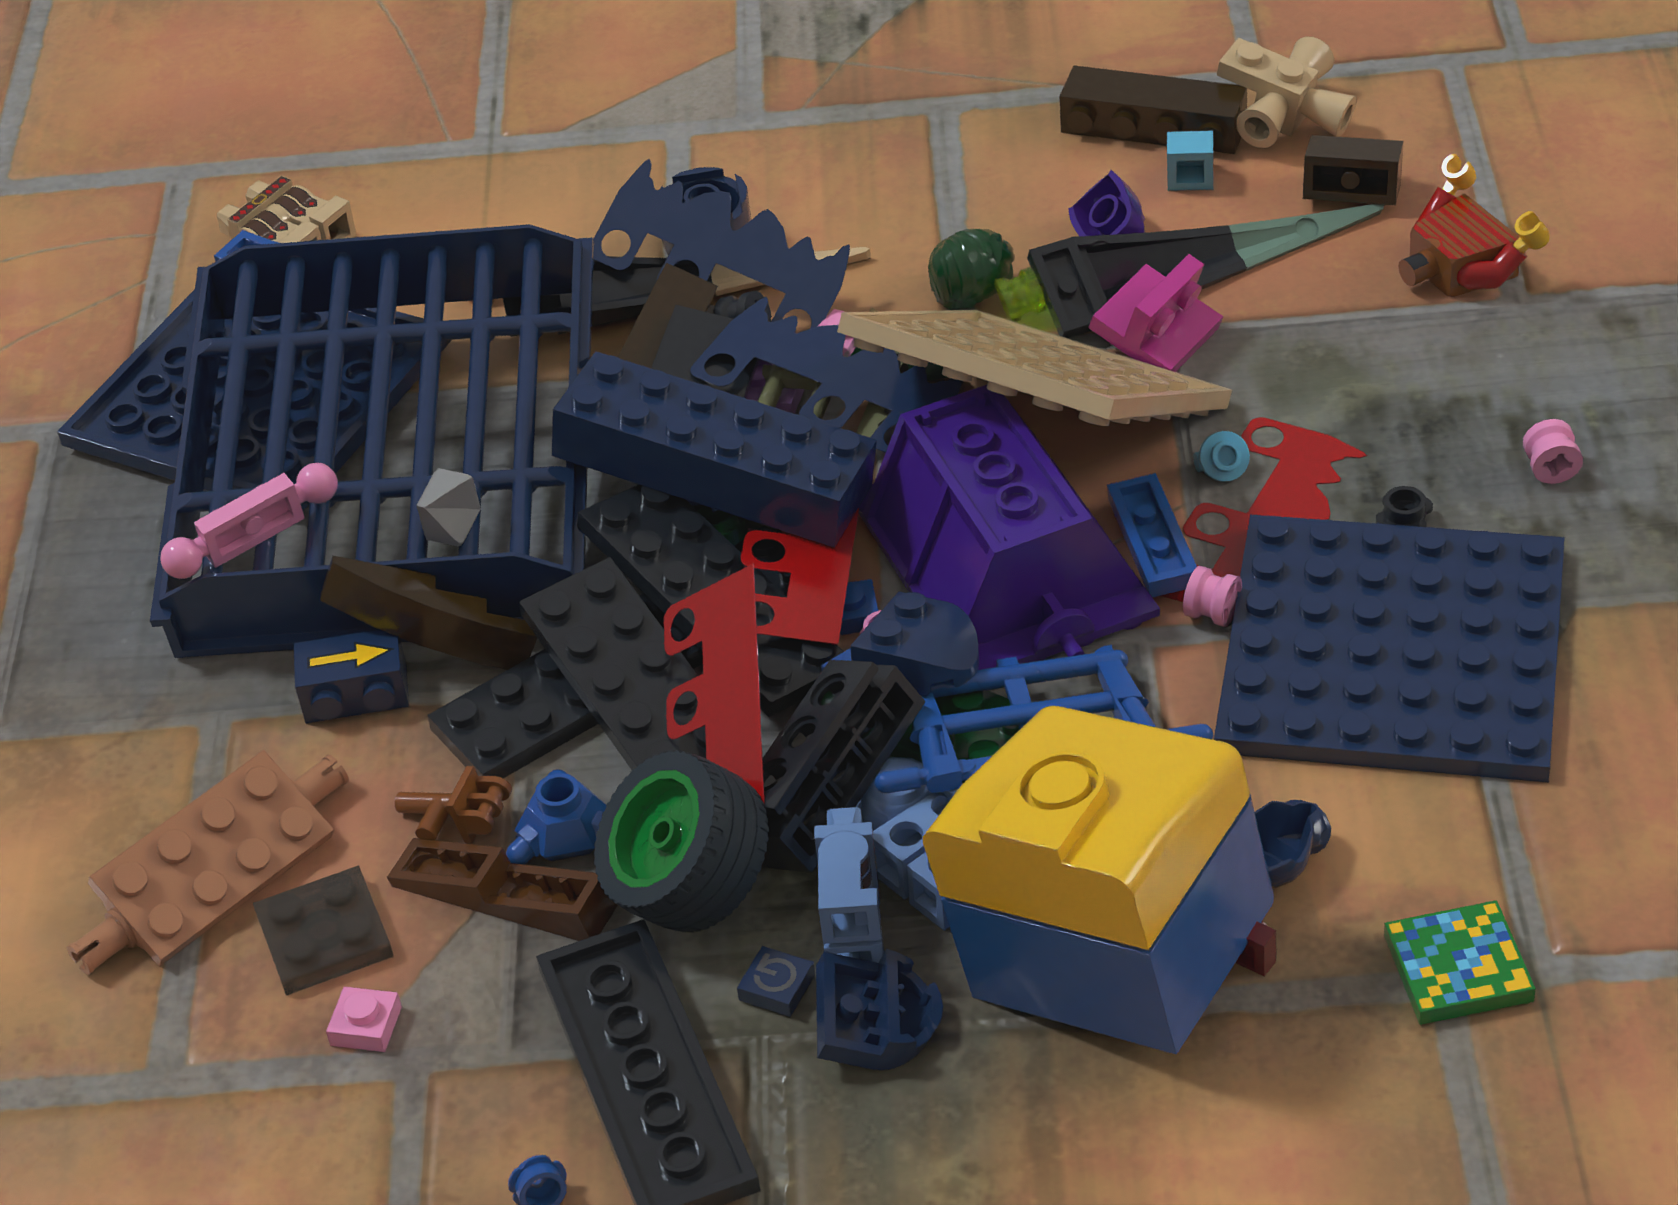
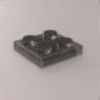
M359 865L253 903L286 996L394 957L390 941Z

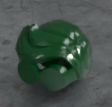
M964 229L942 240L933 249L928 264L931 291L934 292L937 302H940L950 310L971 308L976 303H980L995 295L1000 288L1009 284L1013 279L1012 262L1015 260L1013 247L1009 242L1002 239L1000 233L989 229Z

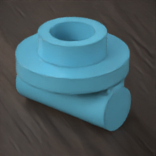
M1220 431L1211 434L1204 440L1199 452L1193 454V459L1198 472L1204 471L1210 478L1226 482L1237 479L1245 472L1249 464L1250 453L1246 442L1239 435L1230 431Z

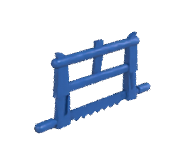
M1112 645L1098 648L1095 653L1022 664L1018 663L1016 657L997 659L996 667L977 670L976 674L960 687H955L953 680L932 684L930 693L921 695L926 702L911 723L913 731L910 740L919 744L923 768L918 769L916 766L883 771L876 776L874 781L875 787L881 793L920 789L921 785H926L927 789L932 793L959 789L962 781L971 777L992 756L958 760L949 735L1018 725V728L1021 729L1037 712L1048 706H1061L1093 714L1112 711L1116 719L1152 727L1157 726L1145 709L1149 703L1148 700L1142 696L1125 668L1128 664L1127 654L1122 650H1113ZM1097 674L1104 691L1031 702L1026 684ZM1005 688L1010 706L941 716L935 698ZM1206 724L1168 729L1213 739V730Z

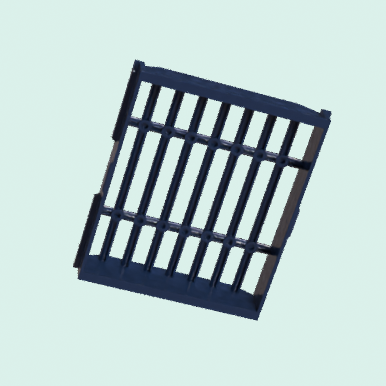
M528 224L249 245L241 247L209 266L198 267L182 379V390L186 394L177 469L175 483L169 485L167 490L150 615L152 627L163 626L174 658L294 650V643L378 630L320 601L321 591L329 565H325L330 508L336 502L360 500L355 560L436 575L435 589L487 599V613L524 620L520 614L519 601L585 569L586 535L577 527L578 512L587 508L588 468L566 461V467H533L539 338L544 333L570 331L569 386L591 358L593 237L576 239ZM572 293L571 314L565 312L540 314L541 295ZM521 297L520 315L491 317L492 299ZM473 301L472 319L443 321L444 303ZM425 304L424 322L395 324L396 306ZM377 308L375 326L347 328L348 310ZM329 311L326 330L299 331L301 313ZM281 315L279 333L251 335L253 317ZM233 318L231 337H223L225 319ZM518 335L519 356L513 469L483 471L490 342L497 336ZM470 339L463 473L472 476L474 479L480 507L481 498L487 491H512L509 552L478 554L480 510L464 543L458 546V556L427 558L428 540H426L416 505L433 475L441 346L447 340ZM421 342L422 351L413 475L409 477L383 478L393 349L398 344ZM373 346L362 480L339 481L336 493L330 500L320 504L308 501L301 504H310L304 567L274 569L276 534L255 546L252 571L222 573L223 564L215 568L208 558L204 557L201 576L193 580L192 576L178 579L167 574L161 565L160 555L168 541L177 537H185L191 540L197 538L198 533L194 522L200 519L201 512L209 511L211 513L255 489H232L248 360L254 354L277 353L262 484L284 473L296 356L302 351L325 349L314 463H323L334 470L344 353L350 347ZM228 356L212 491H203L220 357ZM565 486L563 565L530 556L532 493L539 487ZM410 497L406 560L376 562L380 504L386 498ZM400 638L401 642H409L405 639Z

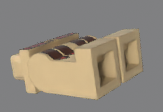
M280 176L270 185L260 180L256 181L248 188L245 195L247 203L243 207L238 208L227 204L217 213L220 231L232 239L242 230L278 243L331 239L329 231L337 233L333 239L355 238L357 236L349 200L335 195L332 199L326 201L314 196L313 193L303 186H293L292 180L284 176Z

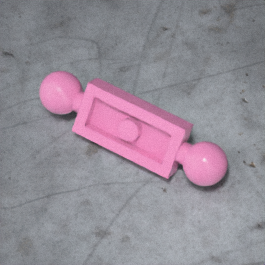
M311 463L301 469L295 484L285 473H282L219 509L212 511L194 522L199 537L193 540L177 537L164 545L160 555L163 569L174 578H189L199 571L204 557H207L212 565L217 568L305 519L301 507L303 502L308 501L320 504L334 496L338 486L335 472L323 463Z

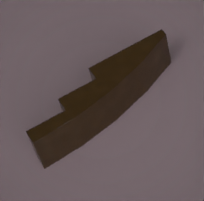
M332 555L321 591L320 601L377 629L419 646L470 662L508 670L530 658L537 637L529 625L522 619L487 613V599L435 589L436 575Z

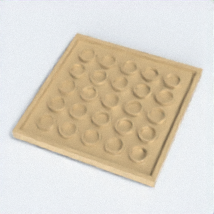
M979 310L842 312L837 330L838 333L854 337V346L877 353H883L884 348L899 352L897 360L919 367H927L928 362L943 366L942 375L949 378L969 382L972 381V377L981 378L988 381L987 389L1008 396H1017L1018 391L1034 396L1032 403L1036 406L1055 411H1062L1063 406L1080 410L1078 416L1080 420L1101 426H1109L1110 421L1130 424L1131 419L1150 422L1151 417L1170 420L1171 415L1189 418L1190 413L1208 416L1209 410L1227 409L1232 393L1231 389Z

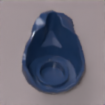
M1303 800L1271 801L1255 811L1272 887H1279L1293 882L1306 868L1310 855L1324 849L1330 839L1332 827L1326 814L1316 803Z

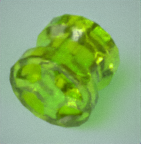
M1030 266L1021 269L1019 275L1012 279L1001 277L994 280L999 301L1008 320L1019 322L1024 314L1031 311L1037 314L1047 311L1043 292Z

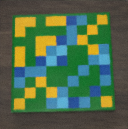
M1497 900L1384 923V938L1419 1025L1535 1001L1536 988Z

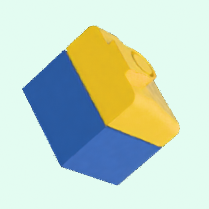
M1048 706L1037 712L1033 718L959 787L923 836L925 852L939 895L943 896L941 901L972 998L1176 1055L1248 944L1247 937L1257 921L1262 922L1274 902V893L1243 760L1235 747L1221 741L1061 706Z

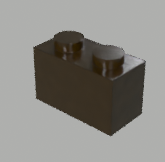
M1311 135L1304 158L1303 199L1396 205L1401 185L1404 141Z

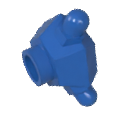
M558 769L551 771L537 784L535 793L514 830L517 833L516 840L506 850L510 863L525 865L534 856L539 857L540 855L550 861L590 854L595 848L596 833L599 829L598 825L607 804L583 783L565 771Z

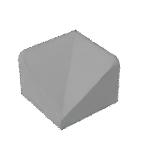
M437 468L416 505L426 540L453 546H461L464 543L481 510L472 476Z

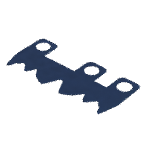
M650 158L644 161L620 188L593 238V259L617 270H624L631 265L647 233L674 245L657 279L666 263L674 266L679 261L690 260L698 266L699 278L707 281L717 263L786 293L771 322L783 319L785 314L791 310L802 309L811 317V328L817 327L826 319L842 288L850 254V244L841 247L834 256L830 255L818 260L814 253L811 238L808 236L789 249L784 228L775 214L769 209L760 212L743 227L734 231L731 229L730 224L731 196L729 192L703 193L683 203L682 182L677 181L659 190L654 188L653 180L650 178L652 167ZM613 230L624 231L630 238V248L620 258H610L602 251L601 244L604 236Z
M767 297L760 299L734 318L690 369L694 377L722 387L731 384L750 361L756 357L822 384L800 409L799 415L841 428L864 400L892 410L870 437L877 440L876 449L885 453L888 445L884 441V434L890 427L897 424L900 414L958 395L963 381L953 378L947 381L942 380L929 383L925 367L914 366L904 373H900L897 354L894 350L884 348L883 353L862 350L852 356L844 357L843 346L846 335L837 332L839 325L817 326L795 333L798 323L797 316L793 315L774 322L768 321V315L764 312L768 304ZM717 354H728L735 359L734 369L723 376L709 375L706 373L704 366L710 357ZM834 396L841 398L845 402L844 412L835 419L823 420L814 414L815 404L825 397Z

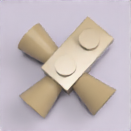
M1238 37L1218 64L1217 76L1257 92L1254 104L1241 112L1237 117L1236 127L1240 136L1247 143L1258 148L1272 146L1276 142L1279 132L1292 136L1306 117L1333 136L1341 137L1352 118L1357 102L1356 96L1315 88L1317 80L1328 73L1334 65V56L1329 46L1315 37L1300 38L1295 43L1290 58Z

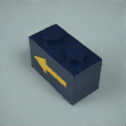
M378 629L294 643L295 689L305 723L409 707L407 663L400 637Z

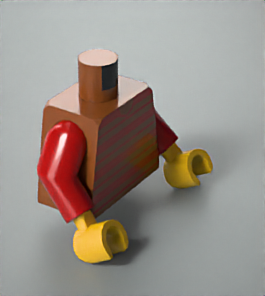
M1451 154L1444 160L1442 171L1447 181L1442 189L1437 187L1410 232V256L1402 259L1398 265L1400 276L1407 285L1414 286L1429 280L1445 295L1452 297L1478 289H1496L1502 286L1505 281L1518 277L1519 266L1528 257L1525 252L1529 248L1534 250L1541 249L1547 245L1550 238L1549 230L1532 211L1525 212L1516 220L1515 230L1518 234L1516 235L1465 193L1455 197L1457 190L1470 188L1476 180L1475 170L1469 161L1458 172L1462 161L1457 154Z

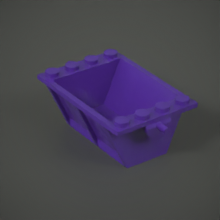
M987 385L900 414L875 482L861 503L858 514L908 592H916L928 598L953 603L969 616L978 638V670L996 667L997 659L1016 657L1018 663L1022 664L1042 661L1048 656L1062 651L1068 657L1083 655L1085 653L1081 647L1090 645L1095 639L1122 629L1130 630L1137 628L1142 622L1160 616V608L1032 430L1029 429L1003 394L987 389Z

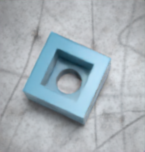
M1213 131L1167 132L1168 191L1213 190Z

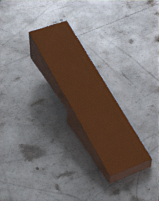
M413 838L387 876L388 881L394 888L577 941L600 934L618 905L604 893L600 886L601 883L598 882L596 872L510 863L502 847Z

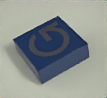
M762 946L737 986L739 1001L791 1017L816 975L814 962Z

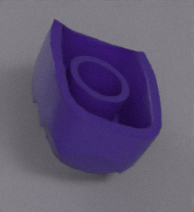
M1112 170L1088 190L1072 207L1068 208L1072 226L1079 236L1145 233V217L1138 197Z

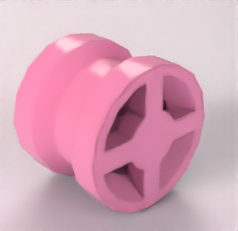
M1543 420L1527 430L1523 437V447L1528 458L1531 459V469L1536 479L1542 483H1562L1571 479L1581 469L1583 456L1578 445L1575 444V436L1570 425L1563 420Z
M1197 566L1191 574L1183 600L1184 615L1192 618H1199L1204 615L1212 618L1214 624L1227 627L1234 617L1236 598L1238 597L1237 592L1242 590L1241 577L1232 574L1220 577L1214 575L1211 568Z

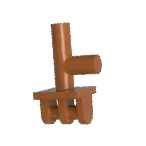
M466 766L452 793L399 792L395 798V809L398 813L424 814L415 831L419 839L436 840L448 815H451L464 842L472 844L476 835L491 833L495 825L493 818L501 814L504 807L502 801L509 798L512 786L507 780L498 776H478L474 766Z

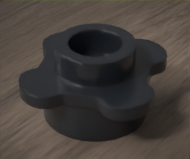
M1410 486L1392 488L1383 496L1382 503L1384 509L1376 515V523L1427 527L1425 517L1426 514L1433 511V503L1417 488Z

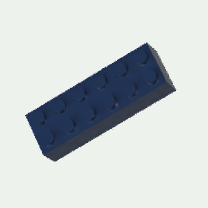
M595 351L553 408V457L834 548L872 487L876 439Z

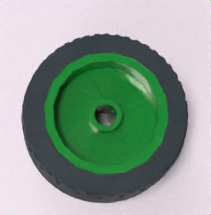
M684 751L661 752L659 755H653L652 758H648L645 762L637 765V768L633 769L623 779V782L618 785L617 790L612 794L610 801H608L596 833L597 838L594 845L595 872L598 875L597 879L601 883L600 886L604 893L629 913L663 928L694 933V931L699 932L702 929H709L710 926H715L719 921H723L726 916L733 913L734 909H737L741 901L746 898L747 893L752 889V885L757 880V875L761 871V865L764 862V855L767 851L768 818L766 817L767 812L760 795L737 774L704 757Z

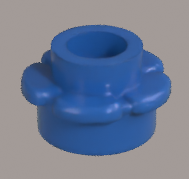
M536 1155L526 1159L518 1168L512 1171L508 1180V1189L514 1193L512 1196L513 1201L517 1205H559L566 1195V1169L561 1162L557 1160L552 1162L546 1155Z

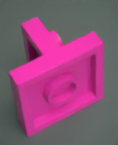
M1188 254L1166 277L1145 264L1092 316L1089 329L1132 359L1176 372L1219 329L1223 316L1197 299L1202 289V286L1197 284L1205 264Z

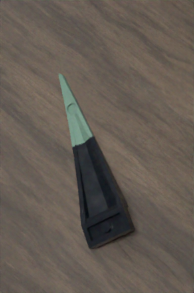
M1370 204L1308 215L1205 228L1118 235L1076 236L1030 249L1027 260L1059 336L1070 338L1092 331L1089 329L1092 316L1145 264L1166 277L1190 254L1205 264L1197 282L1204 289L1375 217L1382 212L1385 205Z

